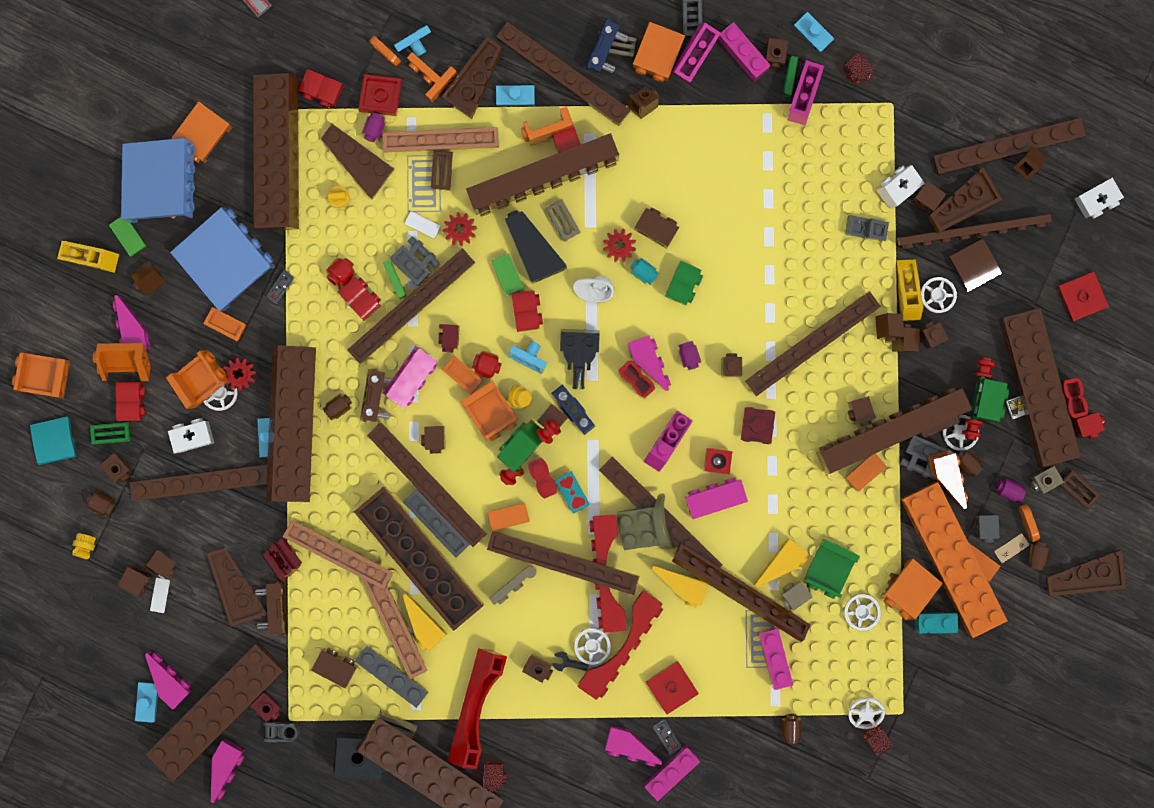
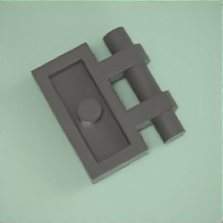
M412 236L407 241L412 247L408 250L402 246L390 260L419 286L431 273L426 266L430 263L436 268L440 262L435 258L436 255L433 252L430 253L420 240L417 241ZM417 251L425 258L422 262L414 256Z
M915 435L911 437L905 453L912 456L910 460L902 458L900 465L906 467V470H913L922 474L921 476L924 478L929 477L935 480V477L931 474L928 456L946 451L947 449ZM918 458L927 462L925 467L916 464Z

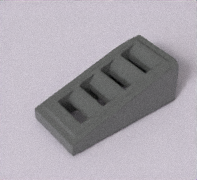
M682 0L683 35L693 36L696 30H687V27L699 26L702 23V0ZM687 3H697V7H687ZM687 11H697V14L687 15ZM696 18H697V21H698V22H688V23H687V19H696Z

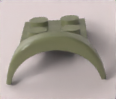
M664 493L657 496L655 506L617 512L624 550L662 545L667 550L675 549L670 540L665 521Z

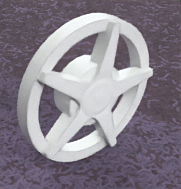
M932 278L921 289L923 305L933 313L946 312L956 302V289L945 278ZM933 281H941L939 287L935 289L927 285ZM944 282L951 287L953 294L946 293L943 289ZM925 288L931 293V298L927 302L924 299ZM947 297H953L951 304L944 309L943 301ZM931 302L938 303L941 310H935L928 306V304Z
M222 386L209 399L204 401L205 405L216 411L230 408L237 399V387L234 392H231ZM227 395H234L231 403L225 406L224 399ZM214 399L218 400L222 408L213 407L208 402Z
M959 415V418L971 419L969 416ZM967 423L965 425H954L953 433L946 436V429L943 430V439L950 448L964 451L976 444L978 437L976 441L973 440L969 446L963 448L965 435L962 434V431L967 429ZM954 437L959 440L960 448L953 446L947 438Z
M859 594L848 600L845 605L844 616L852 628L865 631L873 628L878 623L881 610L878 602L873 597ZM865 597L872 600V602L868 605H861L858 598ZM855 600L857 607L854 611L848 612L849 605ZM873 604L877 608L876 619L870 615V608ZM848 615L856 616L858 619L857 626L851 623ZM869 618L874 621L870 626L861 628L863 620Z
M591 628L582 631L577 636L574 648L577 657L583 663L597 665L608 657L611 645L608 636L603 631ZM587 632H598L602 635L598 639H590ZM585 634L587 639L585 646L577 648L580 637ZM603 637L607 641V652L600 648L599 642ZM578 650H586L589 653V661L584 660ZM598 652L605 654L601 660L592 662L594 654Z
M862 697L850 705L848 716L850 722L855 727L870 729L877 727L882 722L885 710L883 704L876 698ZM866 702V705L861 706L859 709L854 708L859 703ZM869 702L876 703L880 708L873 709ZM852 712L859 715L860 718L857 722L852 718ZM881 713L880 717L874 721V715ZM863 721H870V722H871V724H861V723H862Z

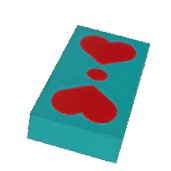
M572 471L555 480L573 514L590 505Z

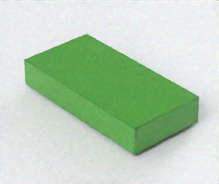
M120 217L109 224L130 257H133L147 247L132 223L122 220Z
M509 253L492 260L506 296L524 289Z
M389 260L384 262V267L400 300L407 296L392 262Z

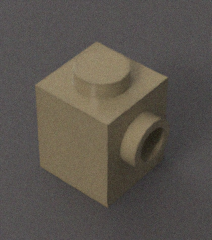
M1049 466L1030 477L1032 488L1035 492H1039V494H1045L1064 483L1055 466Z
M799 580L795 584L791 582L782 588L784 590L781 593L783 598L780 600L787 609L790 607L794 611L813 597L802 581Z

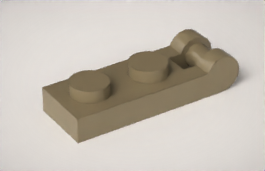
M526 567L489 598L494 605L497 602L502 604L509 598L507 594L510 591L516 592L523 586L522 581L526 578H533L536 575L535 567Z

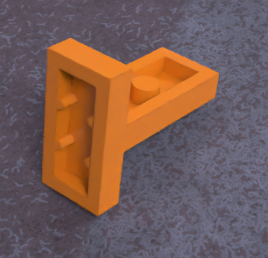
M413 52L407 57L408 66L416 73L420 71L424 75L422 78L429 85L434 84L425 94L426 98L432 103L458 75L457 71L450 66L440 77Z

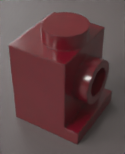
M439 324V328L443 329V333L439 332V344H442V352L454 353V349L458 350L460 326Z
M267 691L250 706L266 722L270 719L274 721L281 714L279 710L282 708ZM265 705L270 707L269 712L263 709Z

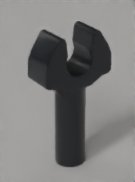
M560 651L554 654L556 657L563 659L562 664L552 663V666L558 671L562 672L566 667L583 671L588 669V664L569 659L567 652Z

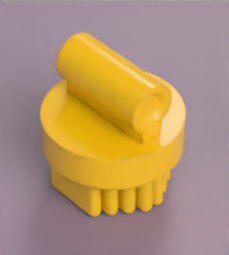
M334 186L328 191V202L335 208L345 207L349 202V193L342 186Z
M512 385L507 402L516 408L529 406L532 400L530 391L525 387Z
M78 533L72 544L75 547L72 554L86 560L89 559V552L94 551L96 538Z

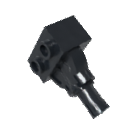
M561 329L560 351H563L564 358L568 362V370H571L573 362L572 389H577L578 380L580 381L579 389H585V363H587V370H591V362L594 360L596 352H599V330Z

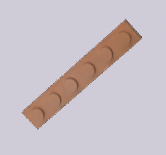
M498 127L383 132L384 153L499 148Z
M291 520L283 535L285 539L384 590L394 574L392 571Z
M362 579L409 678L412 679L427 672L428 669L388 585L384 590Z

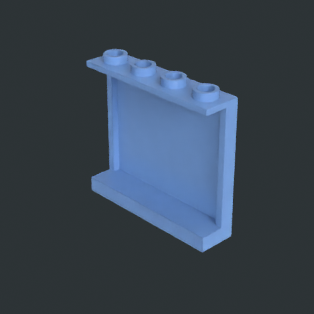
M186 138L123 144L122 220L137 223L138 219L175 216L193 218V193L195 191L193 183L195 146L193 142Z
M222 207L170 252L219 311L227 310L230 307L229 304L270 268L276 267L272 263L274 261L267 252L264 253L261 250L259 241L256 238L252 239L250 237L248 228L235 219L237 215L233 210Z

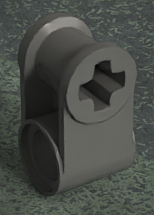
M263 722L265 726L263 742H291L301 734V727L295 722ZM288 727L294 729L295 735L293 737L287 734Z

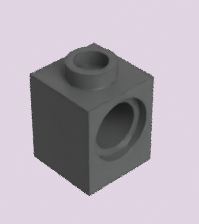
M998 515L975 516L976 539H982V543L994 542V539L1000 538Z

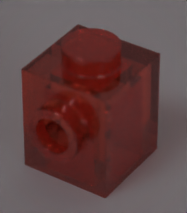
M858 52L842 69L847 73L846 77L852 83L859 85L862 81L865 84L873 76L871 73L875 68Z
M880 726L867 731V735L864 736V739L876 756L893 746Z
M485 762L482 788H487V791L497 792L498 789H502V785L506 784L507 781L504 763Z

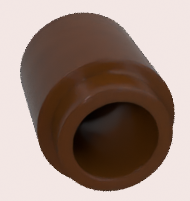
M339 393L325 404L326 406L323 410L330 420L338 419L352 409L350 406L352 401L347 394L342 395Z
M968 449L966 451L961 450L957 454L960 459L958 467L968 476L971 475L974 478L983 469L984 466L981 464V461Z
M98 491L94 494L90 493L86 500L87 508L102 516L110 517L116 506L113 499Z
M1036 541L1035 545L1031 544L1027 561L1029 562L1028 567L1044 571V566H1047L1050 548H1047L1046 543Z
M786 714V717L782 718V738H784L785 743L795 744L800 742L801 718L797 717L796 714Z

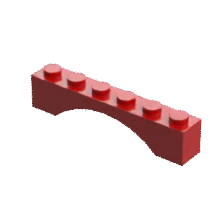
M616 514L593 516V520L589 521L590 532H594L595 540H591L592 551H596L597 559H593V562L606 565L608 551L618 534ZM595 583V589L600 591V597L596 598L597 609H601L602 617H598L599 629L603 628V633L627 631L625 610L617 603L609 587Z
M642 590L632 605V626L624 645L607 662L588 669L577 685L579 689L595 700L599 697L603 698L608 691L607 684L610 681L614 682L619 675L618 668L621 665L625 666L630 659L629 652L632 649L636 650L641 643L640 636L643 633H648L652 627L650 623L654 617L658 618L663 611V608H661L663 604L659 600Z
M478 648L448 757L449 762L462 768L477 769L482 751L479 739V721L482 706L489 690L502 676L507 656L492 650Z

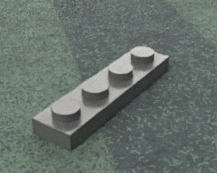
M418 489L403 501L455 558L470 545Z
M368 645L356 659V663L416 708L428 694L426 689L410 679L409 676Z

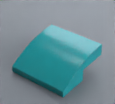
M68 417L30 425L38 465L76 457L75 440L72 437L71 424Z

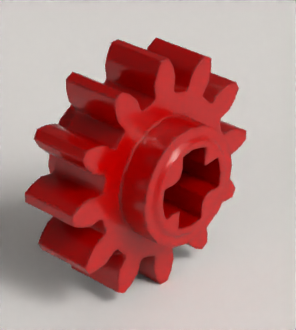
M457 212V218L449 215L451 222L444 221L448 228L443 229L444 233H449L446 236V240L452 238V245H455L458 241L461 247H463V241L470 244L469 237H476L472 231L477 230V227L471 226L474 223V219L467 220V213L461 217L460 213ZM458 225L464 226L462 234L456 233Z
M614 229V235L607 233L609 240H603V243L608 245L603 248L604 252L609 251L607 258L614 256L615 263L618 258H621L623 263L625 262V256L632 258L630 251H636V248L631 246L636 243V240L629 239L632 233L625 235V229H622L621 233ZM621 241L625 248L621 247L620 250H617V246H614V244H618Z
M238 357L236 358V363L229 360L230 367H223L227 371L226 378L229 381L225 385L232 384L231 390L233 391L238 387V390L242 392L243 386L250 389L248 383L256 382L252 376L257 375V373L251 371L254 365L249 364L247 366L248 360L244 359L241 363ZM243 370L241 372L244 374L243 377L236 379L235 373Z

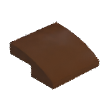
M983 238L949 255L955 272L959 274L963 286L968 292L1002 274Z

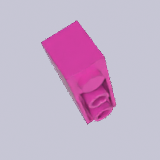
M116 295L115 301H113V308L118 314L116 326L117 330L121 332L119 343H144L145 349L151 350L147 329L124 299Z
M649 335L628 343L633 362L664 391H668V386H671L668 375H664L661 369L664 368V363L661 356L657 357L655 350L658 347L655 339H651Z
M676 411L643 462L660 472L693 421L679 411Z
M152 651L146 653L145 657L158 696L172 710L177 708L192 692L190 689L191 685L185 679H180L173 667L170 665L166 666L162 662L163 658L158 653H153Z
M610 726L605 750L608 751L609 755L619 757V754L627 756L626 759L638 762V759L646 761L645 764L654 767L657 764H662V760L630 730Z
M227 739L221 741L212 757V803L217 801V799H222L226 792L223 788L227 782L231 783L236 774L233 770L236 765L240 766L245 758L242 755L245 749Z

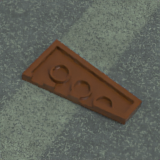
M486 37L441 96L444 101L471 120L501 56L502 46Z
M331 124L321 138L371 200H373L395 169L334 124Z
M983 167L938 207L928 219L938 234L1001 202L1002 198Z
M226 547L207 553L230 627L267 615L264 607Z
M1122 550L1047 576L1048 596L1126 589Z

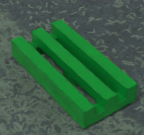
M791 56L788 61L782 95L785 98H790L792 95L798 57Z
M130 422L91 425V444L131 441ZM125 427V430L95 433V429ZM125 434V438L96 440L95 438Z

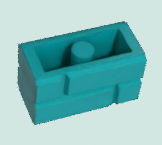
M955 612L920 613L915 619V631L919 634L928 632L958 633V614Z

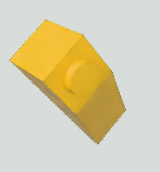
M62 241L57 259L115 273L119 254L100 248Z
M916 259L897 260L900 314H903V321L921 320L923 301Z
M787 538L753 585L760 587L796 569L798 566L802 567L808 559L806 557L808 552Z
M652 565L651 569L682 600L686 601V605L695 608L696 605H702L708 587L707 583Z
M405 593L403 599L415 636L418 639L417 644L424 651L426 649L431 651L447 633L408 593Z

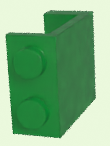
M822 539L803 581L808 583L807 587L815 591L818 588L824 590V595L835 599L836 596L841 598L842 594L840 593L854 563L858 562L860 556Z

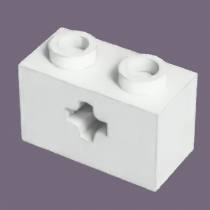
M902 165L894 171L895 175L884 179L880 183L882 186L876 190L889 208L898 206L925 184L912 165L907 167Z
M1111 178L1075 198V201L1085 219L1090 216L1094 219L1103 214L1102 210L1108 207L1110 210L1120 204L1119 200L1124 197L1114 179ZM1102 197L1103 201L1098 203L1097 199Z
M202 418L191 421V425L184 426V423L172 426L173 430L168 431L174 453H181L214 443L209 421H203ZM190 432H194L195 436H192V439L187 438V435H189Z

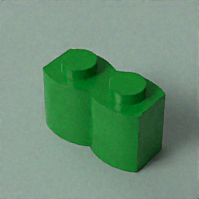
M680 261L665 297L684 306L687 303H692L696 294L693 292L695 285H700L703 275L700 274L702 270Z

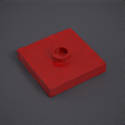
M364 74L358 108L359 112L397 116L402 78Z
M1095 272L1057 286L1072 322L1109 307Z
M678 661L646 681V684L666 715L699 694Z

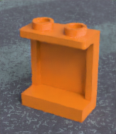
M649 22L632 68L638 74L653 76V79L658 82H668L685 35Z
M198 102L172 136V139L186 138L193 142L195 146L194 160L197 163L200 161L206 163V158L225 132L229 133L233 127L202 103Z
M567 106L560 109L561 121L533 131L530 130L527 121L523 122L524 127L521 130L525 143L529 141L530 146L553 139V134L574 127Z
M144 343L97 344L96 351L93 352V362L97 364V373L100 374L102 381H107L109 372H138L141 381H149L151 364Z
M208 350L197 352L198 356L177 373H171L166 377L186 409L198 407L229 382L225 371L218 366L215 356Z
M20 352L15 361L17 371L12 379L13 390L64 398L70 361Z
M493 380L460 401L486 441L488 439L491 442L501 436L499 432L505 428L509 431L517 425L516 421L518 418Z
M910 559L903 565L904 569L888 590L881 594V597L884 599L883 602L891 608H896L899 611L898 614L905 620H915L943 584L918 562Z

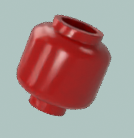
M336 258L326 269V278L336 287L339 285L344 286L355 275L354 264L347 258Z
M481 351L479 354L476 353L472 368L475 369V374L492 378L495 373L499 374L502 363L498 362V355Z

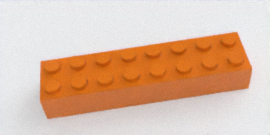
M933 482L900 498L968 636L975 638L1007 622L939 483Z

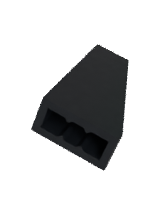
M518 210L507 214L508 217L505 218V222L532 284L567 270L565 262L523 211L518 213Z

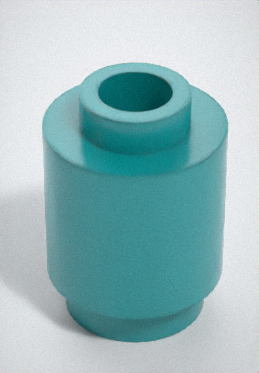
M643 258L640 260L636 259L630 266L632 269L631 274L644 284L648 283L651 285L659 275L656 268Z

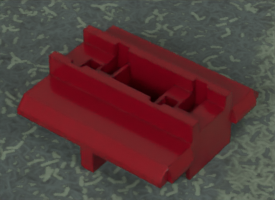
M752 407L745 408L741 440L771 444L775 411L754 409Z
M284 537L277 543H274L263 555V558L280 582L291 576L302 564L295 553L296 550L291 548Z

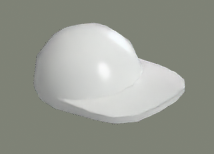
M604 276L582 278L574 282V291L582 300L606 302L614 295L613 283Z

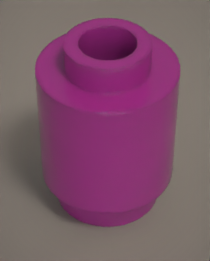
M371 112L370 116L366 119L361 133L364 135L365 140L370 142L380 140L386 124L384 122L385 117Z
M693 341L678 345L680 349L678 353L683 368L687 367L688 370L698 368V363L702 361L697 346L694 345Z
M1004 478L999 480L996 485L998 496L1013 502H1021L1025 497L1026 488L1018 482Z

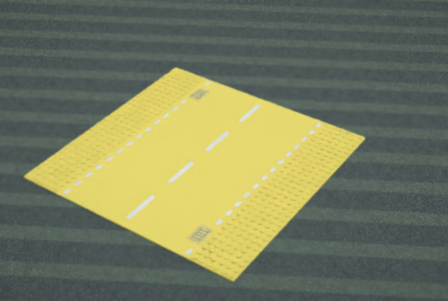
M892 103L812 104L806 126L787 120L792 104L658 105V108L642 119L630 110V113L620 126L613 123L591 106H567L580 144L610 133L612 134L619 152V161L616 162V165L607 169L605 166L601 167L597 173L592 175L583 174L579 180L574 182L567 180L562 182L563 185L556 189L549 187L544 189L545 192L540 195L526 196L527 199L522 202L508 203L509 206L504 209L498 210V207L494 208L490 214L482 217L480 214H475L466 189L558 154L553 139L530 146L529 141L525 143L521 128L524 127L523 122L527 121L531 131L561 121L560 109L566 106L477 107L472 120L456 108H398L397 116L381 115L385 117L384 122L386 123L383 132L498 127L499 148L434 150L453 152L450 191L431 189L433 151L384 153L383 132L380 140H375V142L365 140L364 135L361 133L366 119L371 113L359 112L358 109H298L299 229L286 230V271L295 277L286 289V346L316 347L310 502H287V528L291 520L394 573L388 583V587L428 669L427 672L412 678V680L426 689L428 694L416 708L356 662L355 665L358 667L347 688H343L311 671L321 650L324 648H332L338 652V656L342 658L347 656L356 661L368 645L408 676L362 578L287 540L291 548L296 550L295 553L302 562L301 566L288 577V717L290 721L376 720L380 717L381 712L401 720L459 719L478 648L492 650L507 656L502 676L493 684L485 698L480 719L786 716V714H796L797 716L848 715L850 705L862 697H873L879 700L884 706L885 715L903 713L902 617L898 614L899 611L896 608L887 606L881 597V594L886 592L885 590L888 588L889 584L887 583L891 578L889 577L890 573L897 575L901 573L899 443L876 453L887 468L859 492L855 490L845 477L868 457L831 474H825L816 455V452L820 451L819 447L825 444L832 443L834 445L837 443L838 438L845 435L852 437L855 435L854 431L863 427L872 428L871 424L861 427L860 423L855 424L854 421H850L848 402L869 396L876 417L871 420L872 423L881 419L887 421L890 419L889 415L899 411L898 352H892V343H885V340L877 339L875 316L886 313L897 314L895 207L889 208L876 191L882 186L880 183L884 179L895 175L894 106ZM331 124H334L395 169L373 200H371L321 140ZM441 155L437 156L435 185H439ZM445 156L443 185L445 186L447 182L448 156ZM342 186L348 191L349 202L345 207L335 208L328 202L327 194L332 187ZM561 199L581 232L565 242L562 240L545 209ZM561 205L557 206L571 232H574L575 230ZM652 207L661 213V217L665 219L669 217L677 222L679 229L667 249L634 230L646 208L650 210ZM554 208L551 209L563 233L567 236L568 233ZM518 210V213L523 211L565 262L567 270L532 284L505 222V218L508 217L507 214ZM411 211L440 225L435 238L405 224ZM457 212L460 213L461 217L467 213V220L474 219V223L471 226L477 227V230L472 231L476 237H469L470 244L463 241V247L460 246L458 241L455 245H452V238L446 240V236L449 233L443 232V229L448 228L444 221L451 222L449 215L457 218ZM852 215L889 222L886 241L845 235L848 216ZM458 225L456 227V233L462 234L464 232V226ZM614 229H617L618 233L625 229V235L632 233L629 239L636 240V243L631 245L636 248V251H630L632 258L625 256L624 263L621 261V258H618L615 263L614 256L607 258L609 251H603V248L608 246L603 243V240H609L607 233L614 235ZM412 236L417 241L420 240L424 244L423 246L430 253L433 252L436 255L435 258L440 262L436 268L430 263L426 266L431 273L420 283L421 285L463 248L475 261V264L360 365L347 349L405 299L400 300L383 263L388 260L391 261L390 258L402 246L409 250L412 246L407 241ZM619 241L618 244H614V246H617V250H620L621 247L625 248V245H622L623 242ZM418 251L414 254L420 262L425 259ZM509 253L524 287L523 290L516 293L534 290L535 294H539L540 305L537 306V311L542 313L543 319L540 329L517 332L512 294L506 296L492 260ZM336 258L349 259L354 264V276L357 279L361 277L367 283L368 287L366 289L370 294L374 291L381 299L379 302L381 307L365 321L360 318L338 293L343 286L339 285L336 287L326 278V269ZM643 258L659 272V275L651 285L648 283L644 284L631 274L632 269L630 266L636 259L640 260ZM680 261L701 269L700 274L703 275L700 285H695L693 292L696 294L692 303H687L686 306L665 297ZM392 262L406 292V297H408L419 286ZM604 276L613 283L614 295L606 302L582 300L574 291V282L582 278ZM870 291L880 304V308L758 396L753 394L745 380ZM439 324L460 326L458 350L454 349V353L442 352V344H439V332L443 333V329L439 328ZM561 329L600 331L599 352H596V356L591 362V370H587V363H585V389H579V380L577 389H572L573 362L571 370H568V362L564 358L563 351H560ZM650 335V338H654L658 349L655 352L657 357L661 356L664 368L661 369L664 375H668L671 386H668V391H664L641 370L642 375L647 376L655 386V390L643 399L634 392L632 385L626 383L621 378L619 369L629 360L633 362L627 344ZM531 341L539 344L541 347L536 357L547 362L543 373L540 374L508 358L512 346L514 345L526 351ZM693 341L694 345L697 346L702 361L698 363V368L688 370L687 367L683 368L678 350H680L678 345ZM415 346L437 360L436 369L432 374L427 375L424 386L421 390L416 391L413 395L415 398L409 406L406 405L403 408L381 393L379 411L389 412L390 415L379 413L378 415L389 416L390 418L378 417L377 422H361L360 416L369 369L385 372L384 378L392 379ZM481 351H487L498 355V362L502 363L499 374L495 373L492 378L478 375L483 379V382L474 392L493 380L506 401L512 385L525 387L531 393L532 400L530 405L525 408H516L507 402L518 418L516 421L517 425L509 431L505 428L499 432L501 436L492 442L490 439L487 441L484 439L460 402L471 394L442 370L454 355L473 372H475V369L472 368L476 353L479 354ZM728 353H737V357H742V377L721 378V358L726 357ZM383 384L382 392L385 390L387 385ZM563 384L572 397H575L586 410L585 413L596 427L584 435L577 425L568 418L560 427L561 433L552 436L553 442L551 444L542 442L521 465L524 474L522 477H516L517 482L515 485L504 484L500 479L499 473L503 469L507 470L508 467L497 458L501 453L499 448L523 422L527 424L530 420H533L543 429L544 427L537 421L551 404L563 412L562 406L551 394ZM339 393L342 395L347 394L352 401L350 405L352 409L338 419L330 420L323 410L326 406L325 404ZM566 399L564 403L565 405H569L571 401L569 399ZM571 406L569 411L575 414L578 409L576 406ZM752 407L754 409L775 411L771 444L741 440L745 408ZM679 411L693 422L664 467L658 472L643 461L675 412ZM578 414L576 416L577 420H581L583 418L581 414ZM382 422L487 533L474 547L469 545L455 558L403 503L417 488L367 436L378 424ZM445 426L446 449L441 450V453L430 454V450H425V446L421 445V435H425L424 427ZM706 448L733 451L730 474L703 471ZM612 456L655 499H657L659 494H665L664 507L723 564L720 567L721 569L785 609L787 608L780 600L783 598L781 593L784 590L782 588L791 582L795 584L799 580L802 581L813 598L794 611L790 607L787 610L811 624L806 638L799 642L779 629L793 686L774 690L770 681L758 631L776 626L709 584L702 605H696V608L685 604L686 601L682 600L651 569L652 565L701 580L672 562L678 548L673 542L672 544L675 546V549L671 550L665 549L662 545L630 550L623 549L617 512L638 508L599 471ZM542 458L547 463L549 476L554 481L572 471L590 505L573 514L557 483V493L545 499L542 498L537 491L536 480L530 475L528 464ZM736 477V480L740 479L742 481L748 502L696 519L691 518L685 499L686 496H689L688 492L696 489L702 492L707 490L706 486L715 483L721 486L725 484L724 480ZM386 486L485 604L456 630L453 631L354 513L357 508L382 487ZM525 503L530 522L494 531L590 561L597 558L596 551H592L591 540H595L594 532H590L589 521L593 520V516L616 514L618 534L608 551L606 566L636 574L640 577L635 595L610 588L617 603L625 610L627 631L605 633L610 640V653L602 663L588 665V669L607 662L622 648L632 626V605L642 590L659 600L663 604L661 606L663 611L658 618L654 617L650 622L652 627L648 633H643L640 636L641 643L636 650L632 649L629 652L630 659L625 666L621 665L618 668L619 675L614 682L610 681L607 684L608 691L603 698L599 697L595 700L577 687L587 671L566 667L561 672L551 666L550 669L553 672L549 680L544 679L543 683L522 672L531 653L551 664H562L563 659L556 657L554 654L563 651L567 652L569 659L582 662L575 653V640L586 629H599L598 617H602L601 609H597L596 598L600 597V591L595 589V583L487 550L492 533L488 512ZM787 538L808 552L806 555L808 559L802 567L798 566L796 569L760 587L753 585ZM822 539L860 556L858 562L854 563L840 593L842 594L841 598L836 596L835 599L824 595V590L818 588L815 591L807 587L808 583L803 581ZM526 567H535L536 575L533 578H526L522 581L523 586L516 592L510 591L507 594L509 598L502 604L497 602L494 605L489 598ZM405 593H408L447 633L431 651L428 649L424 651L417 644L418 639L415 636L403 599ZM859 594L873 597L878 602L881 610L878 623L873 628L865 631L852 628L844 616V609L848 600ZM865 597L858 598L861 605H868L872 602V600ZM855 600L849 605L848 612L854 611L857 607ZM873 604L870 608V615L876 619L877 608ZM848 615L851 623L857 626L858 619L856 616ZM869 618L863 620L861 628L870 626L874 621ZM587 632L590 639H598L602 635L598 632ZM585 634L580 637L577 648L585 646L587 642ZM603 637L599 642L600 648L607 652V641ZM578 650L580 656L584 660L589 661V653L586 650ZM600 652L594 654L592 662L601 660L605 654ZM678 661L699 694L666 715L646 684V681ZM866 702L859 703L854 708L859 709L861 706L866 705ZM869 702L873 709L880 708L876 703Z

